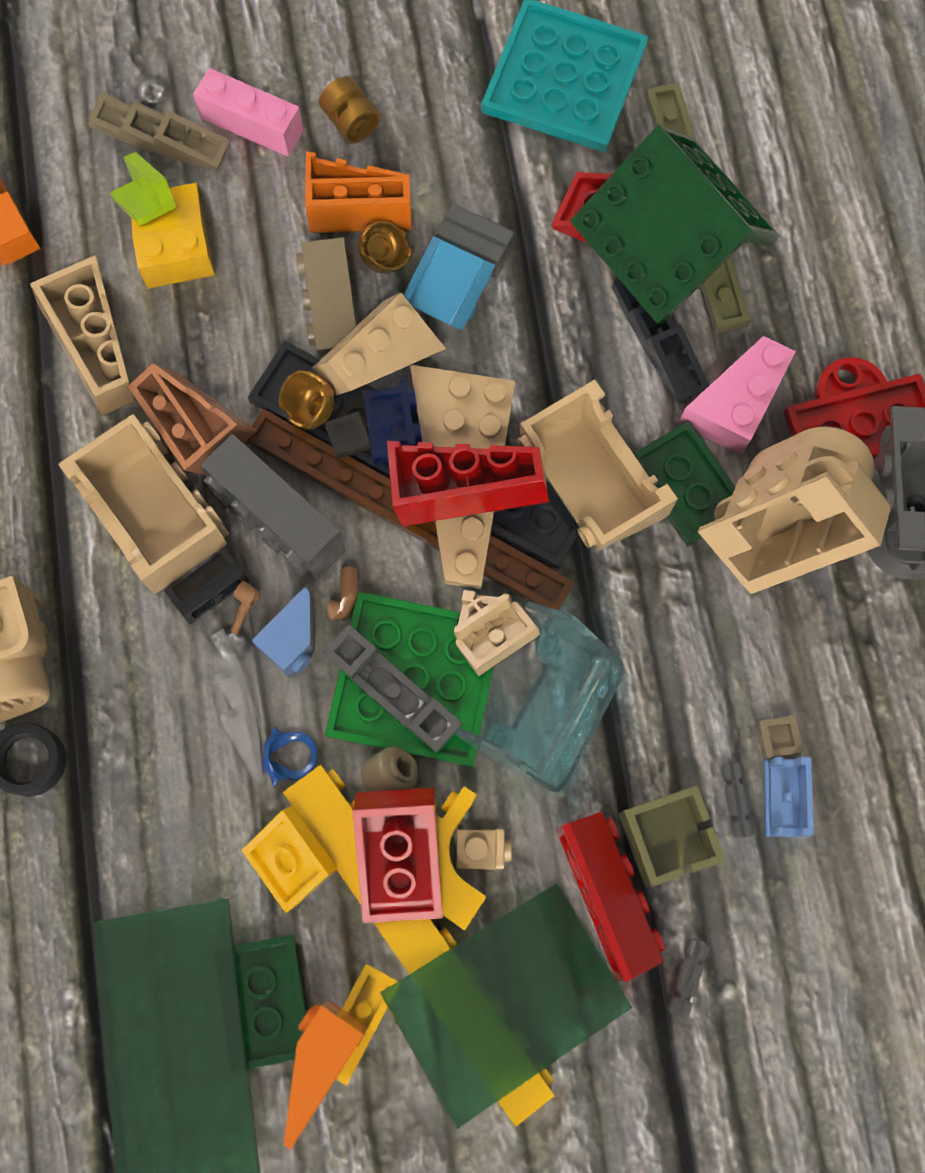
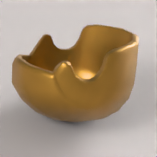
M377 220L364 227L358 240V251L362 262L376 273L390 274L402 269L407 265L413 254V249L409 247L407 242V232L398 228L390 221Z
M298 370L288 376L282 385L278 401L279 407L289 415V422L307 430L315 429L325 423L334 410V390L329 382L320 375L311 371Z

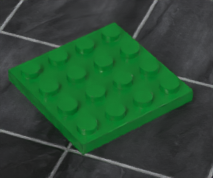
M358 591L350 624L352 628L377 648V651L430 698L438 701L463 723L438 753L406 729L341 670L339 671L324 736L330 739L378 749L395 746L412 756L473 768L493 667L478 677L457 648L454 628L458 625L461 612Z

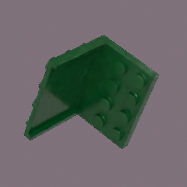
M657 125L570 220L571 224L657 324H662L744 243L747 244L749 242L754 245L771 246L780 237L776 230L693 137L661 125Z

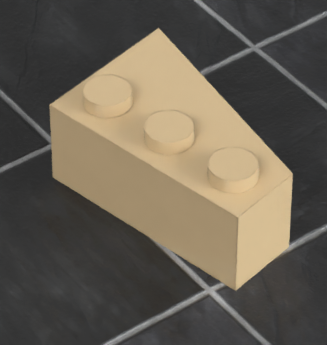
M399 293L379 304L312 369L317 375H320L329 382L336 396L359 388L446 348L404 295Z

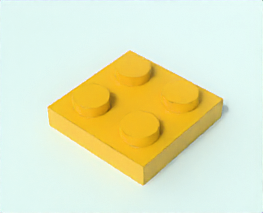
M292 805L282 810L241 850L285 913L298 906L338 870Z

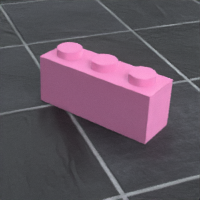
M211 68L208 69L193 94L201 119L287 157L291 154L304 131L299 106Z

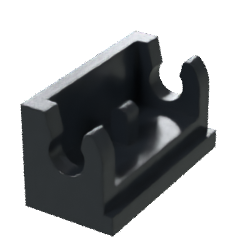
M225 547L219 550V555L175 587L169 586L164 590L189 624L195 622L232 595L242 581L249 582L244 571Z

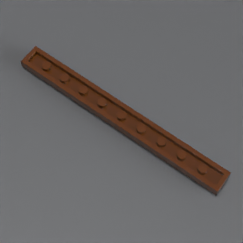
M262 409L252 425L258 431L246 440V443L439 550L435 521L402 527L393 508L391 481L389 478L267 410ZM490 535L484 576L556 616L575 582Z

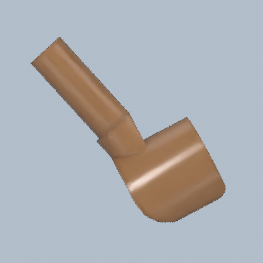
M242 581L237 586L233 597L241 602L230 632L236 635L239 634L249 609L260 598L259 591L245 581Z

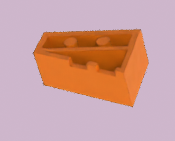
M306 151L305 208L309 232H361L364 227L377 220L390 221L402 230H412L410 175L369 165L367 169L349 166L347 160L337 158L335 162L317 158L316 153Z

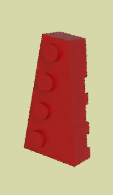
M387 441L392 503L402 527L549 502L545 470L539 447L490 445L489 449L471 448L470 444H455V447H435L433 443L418 442L417 446L401 445L400 441Z

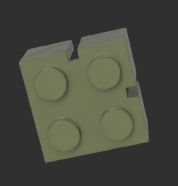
M698 785L619 813L645 888L654 887L685 876V874L694 873L726 861L714 827L698 831L696 824L710 819Z

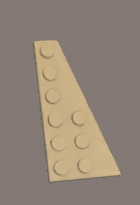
M410 365L422 442L433 443L435 447H455V444H470L471 448L489 449L490 445L505 446L515 381ZM494 511L435 521L445 584L481 590Z

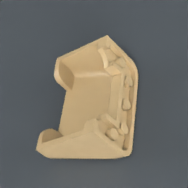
M593 380L520 423L521 437L517 441L519 446L540 448L545 476L579 525L578 534L588 548L593 546L599 551L669 516L678 498L668 484L657 488L658 479L656 476L652 475L649 477L612 424L613 414L610 410L605 412L604 407L599 402L605 396V393L597 381Z

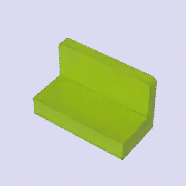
M137 152L123 157L132 182L110 192L112 200L139 225H144L177 208L167 180Z

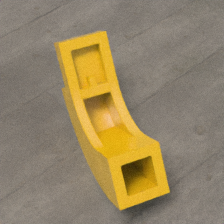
M465 786L460 793L453 790L441 808L446 813L443 819L437 815L442 913L463 930L467 928L486 898L484 894L458 876L452 866L449 855L451 838L477 797V794Z

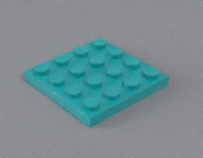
M524 0L482 100L481 113L606 153L647 47L649 36L540 1Z

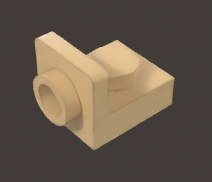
M504 829L457 830V869L503 870L504 862H511L512 842L511 838H504Z

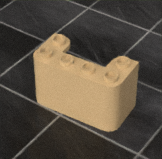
M132 414L58 465L67 478L74 483L81 496L90 505L125 554L126 559L140 580L156 595L226 546L227 542L224 537L229 535L221 519L210 505L208 506L199 491L195 489L190 492L183 482L188 480V477L179 464L175 461L170 465L163 455L168 453V450L148 421L141 424L136 416Z

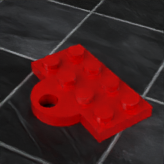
M856 357L841 358L827 366L819 377L815 386V400L787 406L783 413L791 436L815 427L839 428L850 432L864 442L870 450L873 459H875L880 453L881 434L887 426L891 425L890 408L892 406L925 408V384L921 373L887 381L881 370L871 362ZM847 370L852 373L854 383L846 384L842 382L838 377V371Z

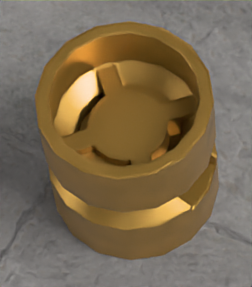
M344 76L337 78L320 95L319 107L329 120L335 123V128L348 143L355 144L365 140L378 127L381 120L380 113L371 101L365 97L364 92L352 77Z

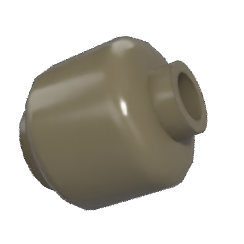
M395 746L377 752L363 763L361 768L363 787L366 792L413 789L417 782V765L414 758L403 749Z

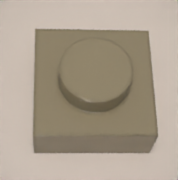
M796 715L756 722L763 760L797 755L804 752Z

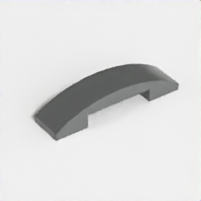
M349 624L323 651L324 655L367 695L436 753L441 750L463 725L460 720L438 701L430 698L377 651V648Z

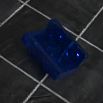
M405 378L398 379L397 387L363 391L374 464L389 462L387 441H400L401 445L416 446L418 442H422L420 423H412L411 411L417 410L414 389H407Z

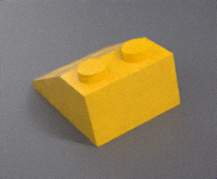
M197 182L170 188L177 207L174 210L144 225H139L131 218L137 266L148 289L215 275Z

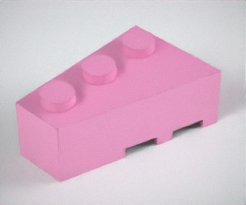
M763 336L685 408L678 424L681 425L689 420L699 435L742 455L751 441L796 351Z

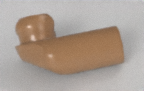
M348 566L340 570V600H330L328 602V617L332 620L341 619V621H344L352 614L359 591L358 570L355 567Z

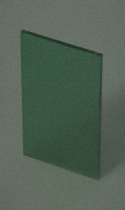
M219 898L217 901L107 920L99 919L93 922L116 1173H261L229 899Z

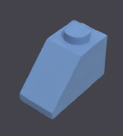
M305 587L252 640L254 645L288 678L293 672L296 674L301 673L312 661L310 655L314 652V600Z

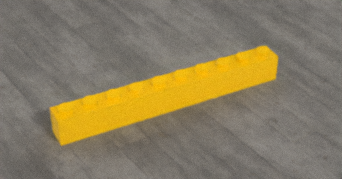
M319 765L283 791V794L336 865L338 873L361 904L352 811L355 800L348 803L343 796L341 790L346 788V785L334 769L326 772L322 765ZM431 919L373 922L515 1127L555 1096L549 1087L554 1082V1079L541 1061L534 1065L526 1055L525 1051L530 1048V1045L517 1027L510 1031L502 1021L501 1017L506 1014V1011L493 993L485 997L477 985L483 980L469 960L464 964L461 963L454 953V950L459 945L446 927L439 931Z

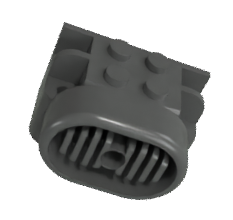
M892 406L890 408L891 425L887 426L881 434L880 453L874 459V475L872 479L873 483L890 503L891 509L881 546L867 552L872 561L887 574L905 580H918L925 578V408Z

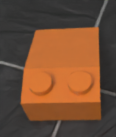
M328 1000L321 1006L315 1004L314 1007H311L297 1028L303 1032V1035L297 1042L283 1143L290 1150L369 1028L331 1000Z

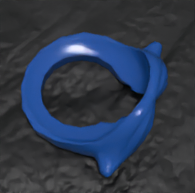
M274 727L264 744V767L272 780L273 786H277L280 780H299L313 771L317 764V746L313 739L303 732L281 733ZM300 741L309 747L311 759L304 769L291 771L271 760V752L278 751L279 747H284L290 742Z

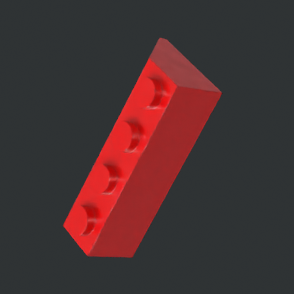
M601 811L558 828L556 830L614 977L627 982L663 963L664 961L660 952L665 951L662 938L656 928L650 929L645 917V914L650 913L648 904L641 891L635 892L629 877L634 876V871L627 855H620L614 840L619 839V835L612 818L608 817L605 819Z

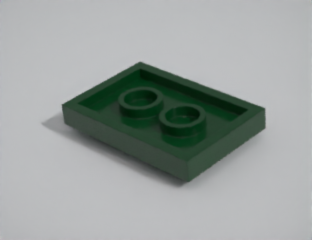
M688 420L633 453L648 476H656L658 479L656 487L661 488L668 484L678 498L667 518L687 547L703 538L698 533L699 527L715 521L714 512L718 503L732 496L736 487Z
M295 934L215 949L232 1073L294 1061L297 1042L303 1035V1032L297 1028L307 1014Z

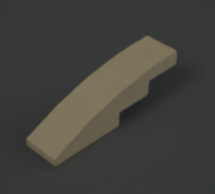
M100 92L88 118L89 127L120 141L164 157L215 171L218 170L230 142L229 139L167 109L163 115L136 101H133L130 106Z

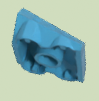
M433 236L404 293V297L413 308L450 326L463 330L466 322L472 320L476 313V303L491 279V273L495 264Z

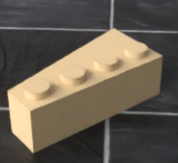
M96 255L30 283L40 310L100 414L103 416L133 402V394L128 388L130 383Z

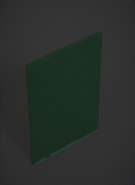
M557 883L380 992L395 1019V1024L400 1028L435 1091L438 1101L441 1102L455 1129L466 1124L632 1008L618 985L616 978L612 975Z

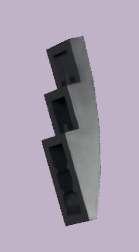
M621 281L615 282L612 285V289L628 322L677 403L707 389L710 385L682 325L676 326L672 315L662 324H657Z

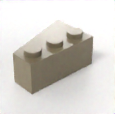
M344 237L301 242L303 253L296 254L299 275H306L308 288L301 289L304 311L311 310L313 323L306 325L309 346L316 345L318 354L331 351L357 326Z

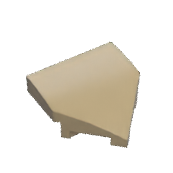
M463 591L461 599L463 605L458 625L454 628V634L457 638L456 646L478 677L540 635L538 627L517 602H512L510 594L494 597L476 595L475 591Z

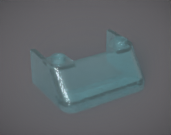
M528 601L525 609L544 625L536 639L535 646L538 658L546 665L512 728L503 723H496L486 731L484 737L461 728L457 730L455 735L494 762L552 792H559L569 782L622 680L623 663L616 654L573 614Z

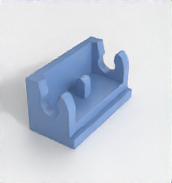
M774 757L770 760H764L765 837L806 838L814 836L811 757H799L796 759Z

